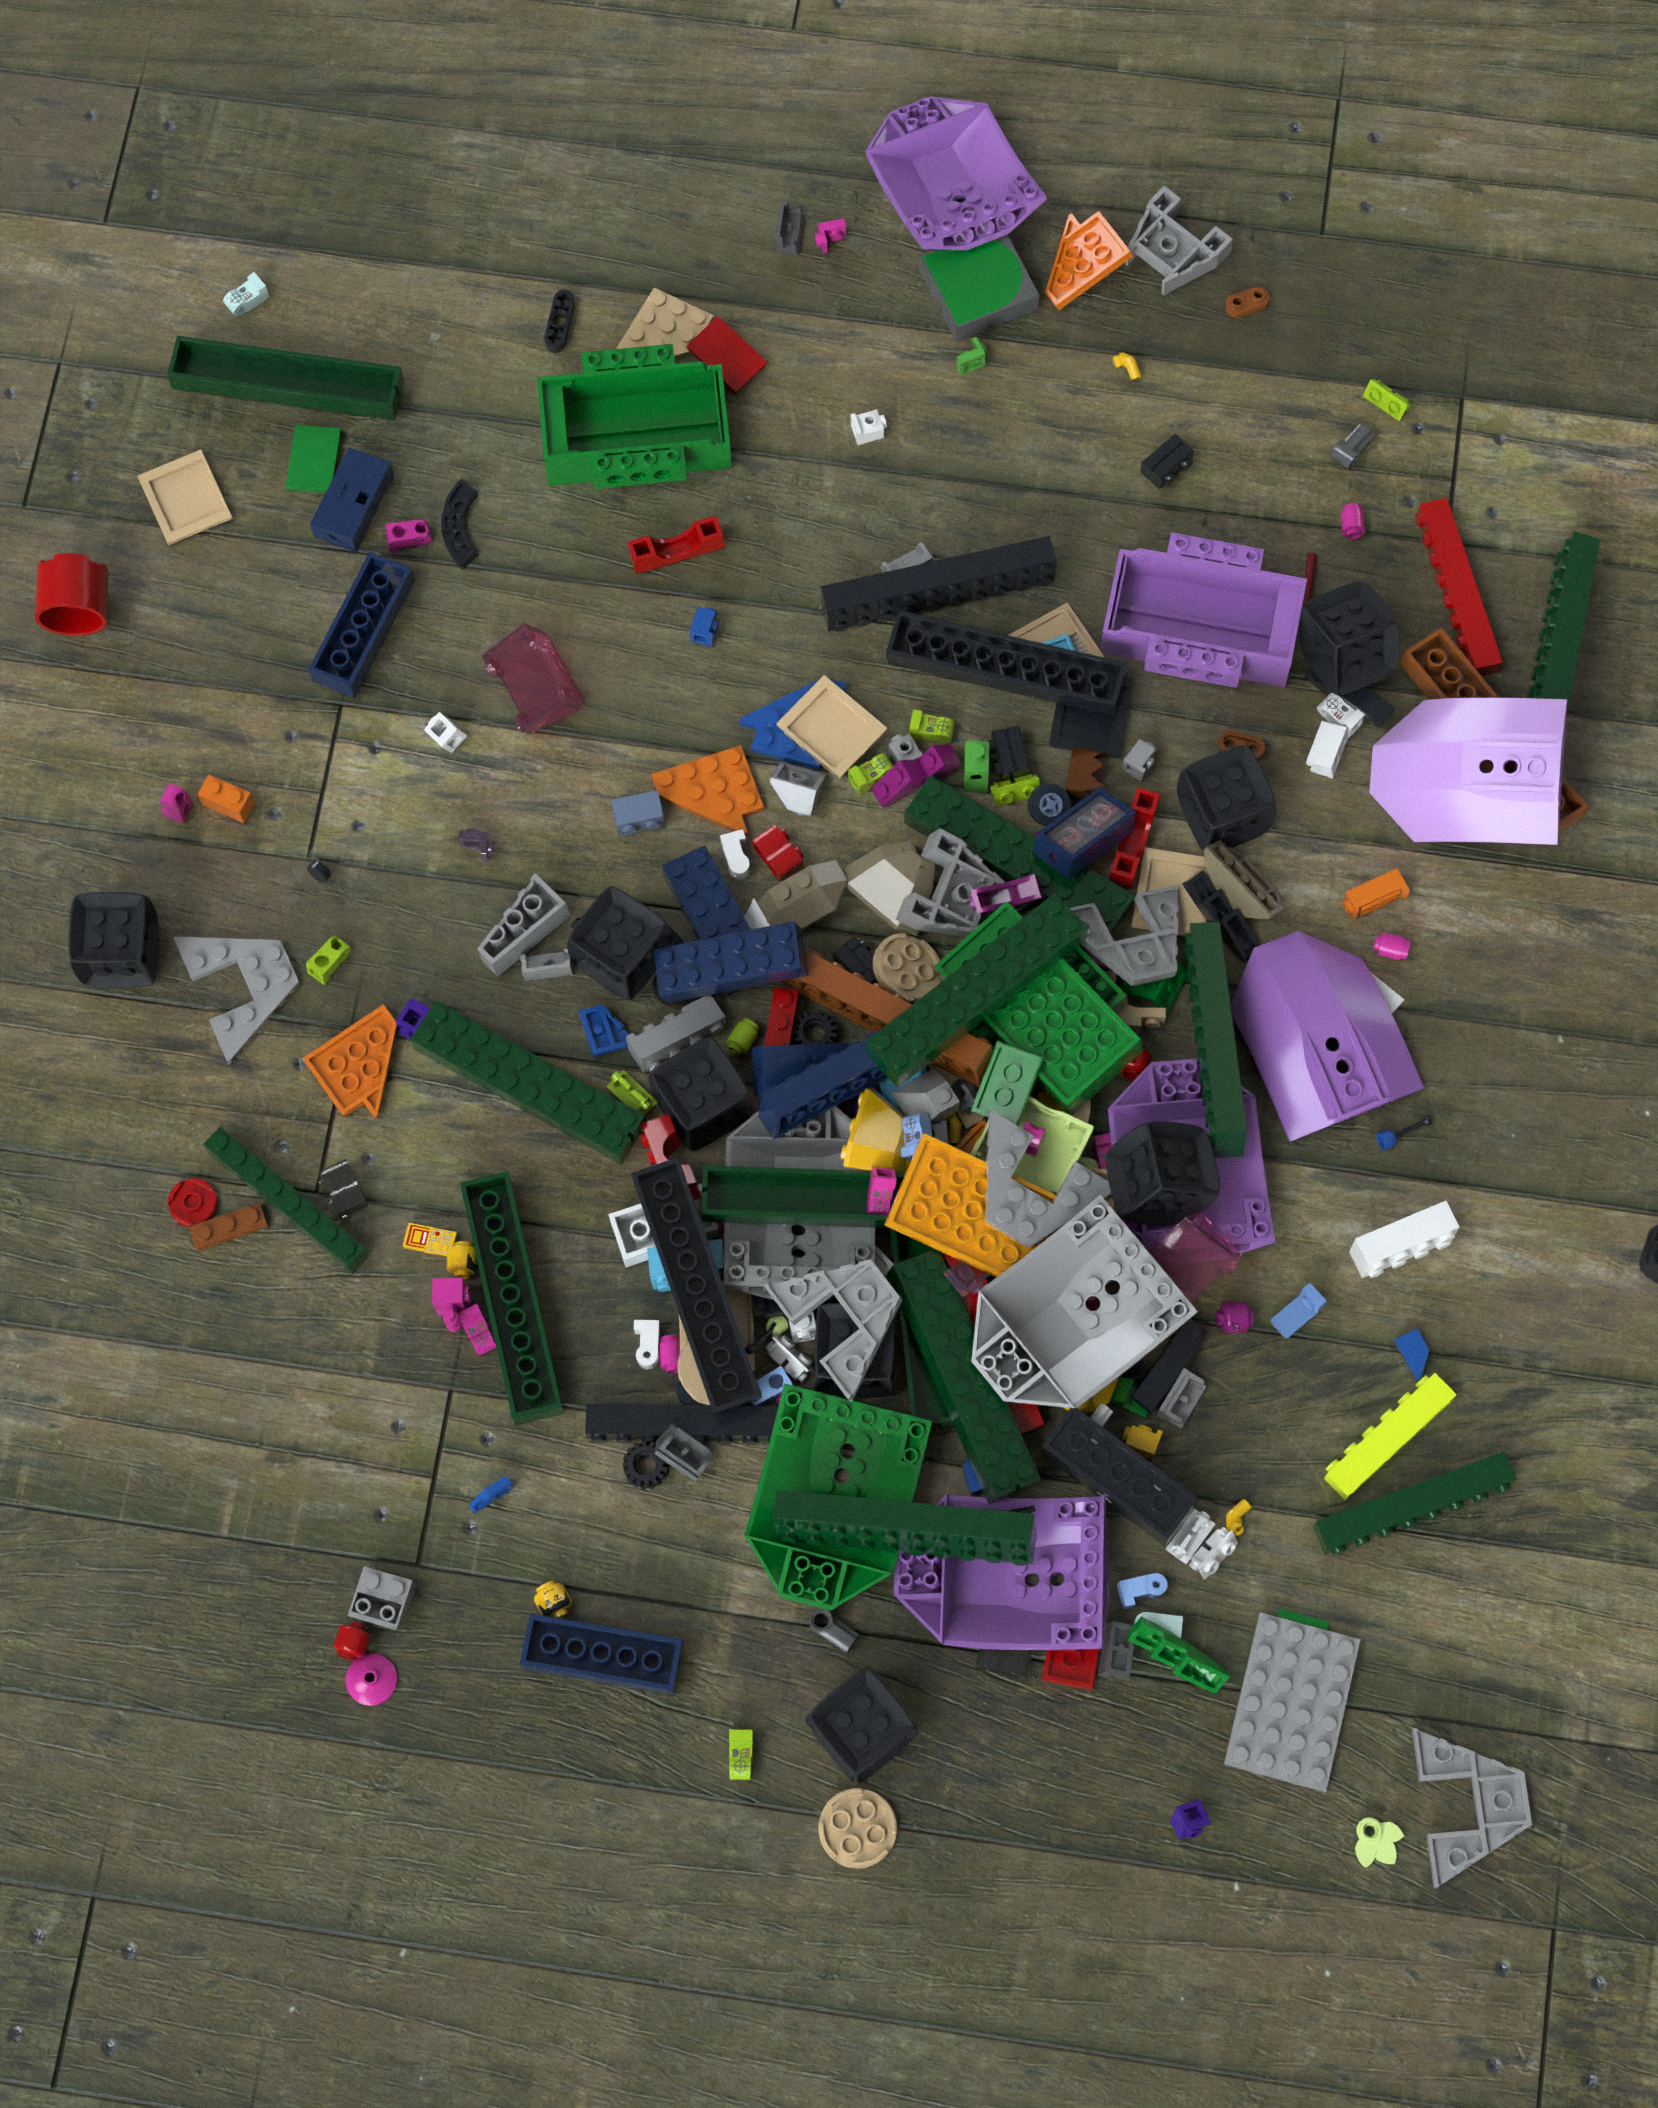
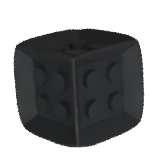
M1359 581L1343 585L1323 593L1303 605L1300 613L1301 648L1308 665L1332 693L1344 695L1360 690L1385 679L1397 670L1400 657L1398 624L1386 603L1367 583Z
M1247 745L1233 747L1196 761L1182 770L1177 783L1179 803L1185 819L1203 852L1207 846L1219 840L1223 841L1226 846L1233 848L1263 835L1272 828L1277 813L1274 795L1256 756Z
M609 886L597 897L576 924L567 941V949L571 961L583 973L617 996L631 1000L643 989L656 972L654 949L672 946L673 941L670 926L657 913L626 892Z
M91 892L76 895L71 907L68 943L70 966L76 978L84 985L103 988L144 987L154 984L158 969L160 933L158 914L152 901L145 895L131 892Z
M711 1037L700 1040L656 1067L648 1077L650 1090L655 1096L659 1108L664 1115H670L677 1136L690 1151L703 1148L742 1124L753 1113V1101L746 1085L725 1052Z
M1169 1121L1147 1122L1132 1129L1107 1152L1106 1168L1113 1202L1119 1217L1125 1221L1157 1226H1171L1184 1223L1207 1208L1219 1195L1220 1182L1212 1145L1206 1131L1199 1126Z
M840 1303L823 1304L817 1307L815 1333L816 1377L814 1388L816 1391L846 1397L820 1362L823 1357L859 1330ZM895 1316L855 1395L856 1398L885 1397L893 1393Z
M868 1667L857 1672L825 1697L805 1718L807 1726L811 1728L818 1742L855 1785L866 1780L886 1765L918 1734V1728L914 1725L906 1710Z

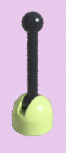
M783 1316L770 1318L766 1323L767 1331L752 1345L749 1344L745 1347L746 1353L749 1355L753 1354L755 1348L769 1335H782L788 1329L787 1320Z

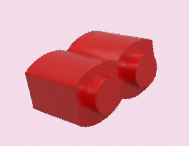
M774 824L752 840V847L776 879L781 882L803 867L804 855L798 846L793 847L788 842L790 837L783 828L779 829Z

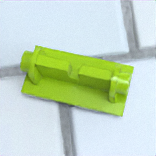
M1370 379L1362 396L1399 422L1405 411L1408 412L1412 406L1408 398H1404L1397 392L1395 394L1392 393V389L1383 384L1381 380Z
M1030 773L1026 776L1014 778L1015 783L1011 784L1010 780L995 782L993 786H990L991 794L994 796L995 807L1029 799L1031 792L1040 786L1039 777Z
M625 1070L621 1073L616 1071L611 1076L612 1081L606 1086L625 1105L643 1115H646L658 1103Z

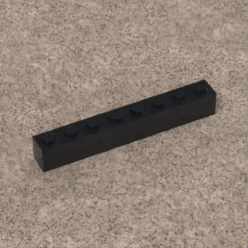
M586 1404L585 1435L593 1443H605L606 1439H616L618 1443H631V1440H642L647 1443L652 1441L656 1443L672 1423H675L704 1444H707V1440L717 1441L718 1444L723 1445L732 1444L733 1441H743V1444L756 1445L758 1441H768L769 1444L779 1406H738L714 1415L711 1405Z

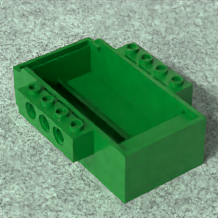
M673 344L581 352L583 373L537 377L543 456L549 486L593 482L594 489L652 484L687 480V472L732 468L721 364L707 365L704 362L675 364Z
M1007 901L1002 904L934 966L940 982L991 944L1023 917ZM1079 946L969 1031L970 1035L976 1038L983 1037L988 1040L993 1051L997 1041L1043 1057L1044 1061L1034 1088L1039 1085L1057 1105L1071 1116L1143 1052L1141 1039L1116 1014L1128 1003L1127 995Z

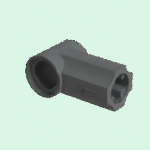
M1359 424L1345 440L1342 439L1335 445L1330 453V457L1346 469H1351L1358 461L1362 451L1373 441L1375 434L1366 424Z
M816 1609L810 1616V1630L825 1638L844 1653L848 1652L859 1636L855 1631L833 1617L826 1609ZM817 1616H824L828 1621V1625L824 1628H819L814 1624L813 1620Z

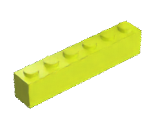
M1436 1373L1430 1378L1425 1375L1415 1385L1418 1389L1412 1395L1407 1392L1398 1401L1400 1406L1395 1411L1391 1408L1380 1417L1381 1424L1376 1428L1373 1425L1370 1426L1362 1434L1364 1439L1358 1445L1353 1442L1344 1451L1346 1456L1340 1462L1335 1459L1326 1468L1328 1473L1324 1479L1345 1501L1456 1397L1457 1394Z

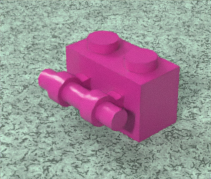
M432 1278V1304L437 1315H443V1320L449 1331L457 1332L461 1328V1322L457 1313L472 1306V1292L469 1291V1286L465 1285L463 1278Z

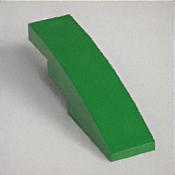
M1142 1616L1127 1633L1128 1641L1149 1650L1150 1657L1172 1667L1174 1675L1214 1694L1218 1692L1230 1677V1673L1185 1640Z

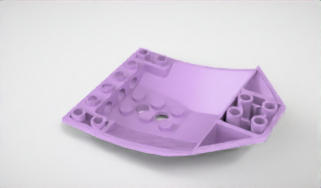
M1444 698L1423 700L1373 745L1370 794L1414 843L1491 842L1558 845L1567 699ZM1490 760L1493 762L1494 768L1490 773H1482L1479 766L1482 761ZM1508 761H1515L1518 764L1516 772L1509 774L1504 771V765Z

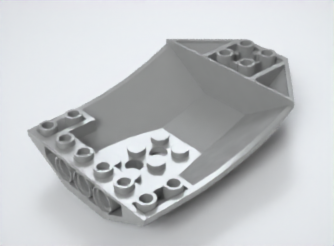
M837 1107L776 1139L772 1138L759 1119L758 1111L726 1138V1166L871 1171L843 1166L844 1160L841 1159L843 1145L848 1143L852 1120ZM724 1223V1287L774 1300L764 1287L767 1283L775 1284L787 1281L789 1278H800L806 1274L823 1270L825 1272L839 1269L840 1266L856 1265L861 1261L870 1259L875 1263V1228L801 1225L805 1228L806 1232L801 1236H797L791 1231L795 1225H785L784 1227L781 1224ZM800 1249L805 1252V1256L796 1258L792 1255V1252ZM833 1294V1295H832L830 1298H828L827 1300L835 1299L836 1297H835L834 1294Z
M1099 1195L1043 1243L979 1290L971 1362L1005 1402L1077 1408L1140 1361L1198 1313V1311L1106 1200ZM1110 1281H1117L1120 1285V1290L1115 1295H1110L1106 1291V1286ZM1092 1296L1100 1300V1307L1096 1311H1090L1086 1307L1087 1299Z

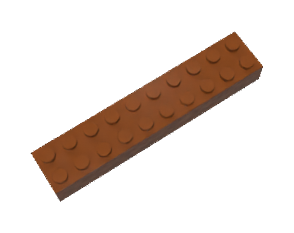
M1439 628L1403 652L1400 665L1429 700L1444 698H1499L1442 628ZM1484 760L1481 762L1488 773L1493 770L1494 764L1492 761ZM1508 761L1504 765V771L1509 774L1516 772L1518 764L1515 761ZM1563 774L1558 835L1583 819L1589 808Z
M805 950L808 976L777 982L790 990L799 991V994L871 1032L881 1030L912 1005L903 996L896 993L892 995L886 992V989L880 984L867 982L859 973L854 972L852 974L846 971L841 964L826 961L816 951L811 953ZM968 1032L930 1063L979 1088L993 1050L988 1040L983 1037L976 1038Z

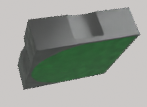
M1008 234L969 250L933 249L919 255L918 270L931 295L938 302L942 316L955 342L983 332L995 324L1010 321L1038 310L1039 293Z

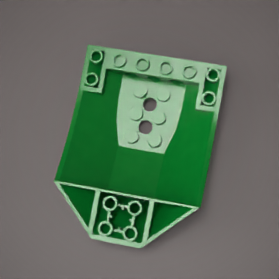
M784 1383L764 1466L744 1534L781 1598L831 1611L893 1574L899 1552L891 1554L876 1549L862 1551L855 1547L839 1549L832 1545L811 1546L803 1542L787 1544L778 1540L773 1521L777 1490L913 1502L932 1425L931 1420L857 1400L850 1402L845 1397ZM848 1443L854 1446L855 1454L852 1458H845L841 1454V1448L844 1444ZM839 1468L846 1469L849 1473V1479L845 1483H839L835 1480L834 1474Z

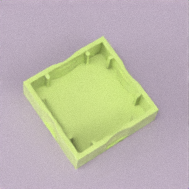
M1030 1097L1019 1127L1023 1129L1028 1121L1037 1127L1046 1129V1136L1036 1158L1024 1153L1013 1175L1056 1195L1072 1164L1079 1162L1093 1133L1094 1126L1062 1111L1050 1109ZM989 1119L981 1137L976 1141L970 1154L985 1162L986 1155L988 1154Z

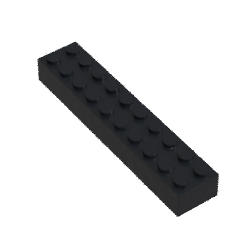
M1050 536L824 585L821 586V607L828 632L833 630L839 632L851 626L857 625L861 627L878 620L888 621L892 617H896L899 610L913 614L923 610L933 611L941 606H956L960 602L968 600L978 601L983 597L991 595L1001 596L1006 592L1013 590L1023 591L1031 586H1046L1055 580L1057 560Z
M900 610L898 611L886 650L888 664L1110 716H1116L1128 674L1127 663Z
M679 1157L630 1173L713 1414L715 1415L762 1398Z

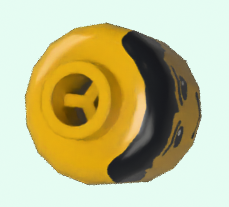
M467 1241L455 1242L447 1251V1271L453 1274L455 1278H463V1280L469 1279V1276L478 1272L479 1267L473 1243Z
M552 1580L536 1589L537 1594L534 1597V1602L542 1616L562 1619L568 1615L567 1609L571 1606L572 1600L563 1584L555 1583Z

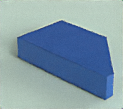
M1417 1328L1394 1340L1416 1382L1421 1379L1429 1349Z
M507 1475L485 1488L469 1504L473 1513L478 1512L513 1489Z

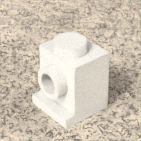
M877 410L859 415L851 414V428L857 445L884 438V429L887 428L884 415L879 416Z
M440 712L429 721L428 726L424 729L441 747L451 753L467 737L447 716Z
M813 1311L796 1325H793L788 1319L794 1344L815 1340L816 1324Z

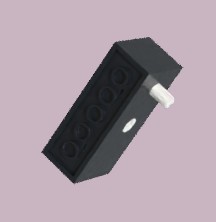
M1101 1403L1091 1417H1088L1078 1408H1070L1042 1445L1043 1456L1097 1497L1104 1496L1109 1506L1166 1547L1195 1509L1198 1498L1103 1428V1425L1113 1413L1106 1405Z

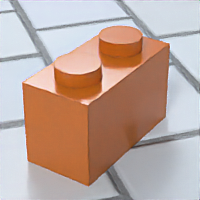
M209 774L197 794L202 806L242 823L246 822L255 805L251 792Z

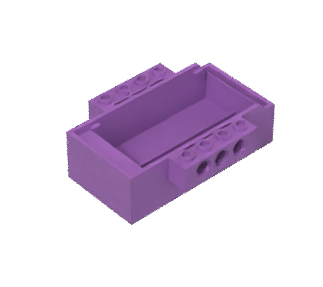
M1173 532L1170 535L1167 553L1143 548L1134 551L1120 549L1102 633L1100 652L1145 661L1144 671L1234 688L1238 687L1239 679L1285 687L1291 667L1307 579L1260 570L1264 549Z

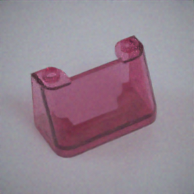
M524 623L482 655L486 663L484 664L486 671L491 676L495 675L502 679L519 710V713L516 715L517 721H515V724L522 733L532 734L579 711L585 706V701L553 642L544 631Z
M1201 1212L1184 1218L1151 1252V1255L1191 1303L1220 1274L1225 1271L1227 1274L1231 1273L1239 1265L1237 1260L1242 1256Z

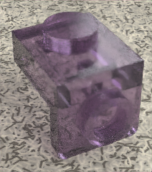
M473 828L466 829V831L459 830L461 848L481 849L483 862H488L489 855H493L494 841H490L488 832H480Z

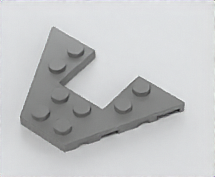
M1179 885L1136 894L1134 901L1151 934L1128 939L1113 940L1095 903L1070 908L1088 927L1087 939L1081 945L1131 986L1174 977L1177 972L1176 956L1178 954L1176 941L1178 934Z
M173 937L193 982L235 963H238L254 1001L209 1020L229 1065L233 1062L232 1059L245 1045L249 1044L252 1036L258 1033L269 1021V1017L273 1012L283 1005L287 996L297 989L300 985L281 940Z
M993 1110L987 1113L989 1126L987 1138L988 1154L986 1155L987 1189L985 1201L987 1202V1208L985 1210V1223L1029 1248L1066 1224L1099 1195L1105 1198L1111 1194L1110 1184L1107 1180L1077 1162L1072 1164L1052 1203L1013 1180L1011 1177L1034 1135Z
M871 1259L861 1261L856 1265L840 1266L839 1269L826 1272L823 1270L806 1274L800 1278L793 1277L787 1281L765 1284L764 1287L793 1325H796L834 1294L858 1326L859 1330L820 1360L829 1375L851 1402L902 1302V1298Z
M1413 1728L1412 1735L1419 1782L1471 1778L1478 1830L1426 1835L1433 1889H1435L1530 1827L1532 1820L1524 1771L1506 1766L1499 1761L1491 1760L1476 1754L1474 1751L1451 1744L1442 1738H1436L1419 1731L1417 1728Z

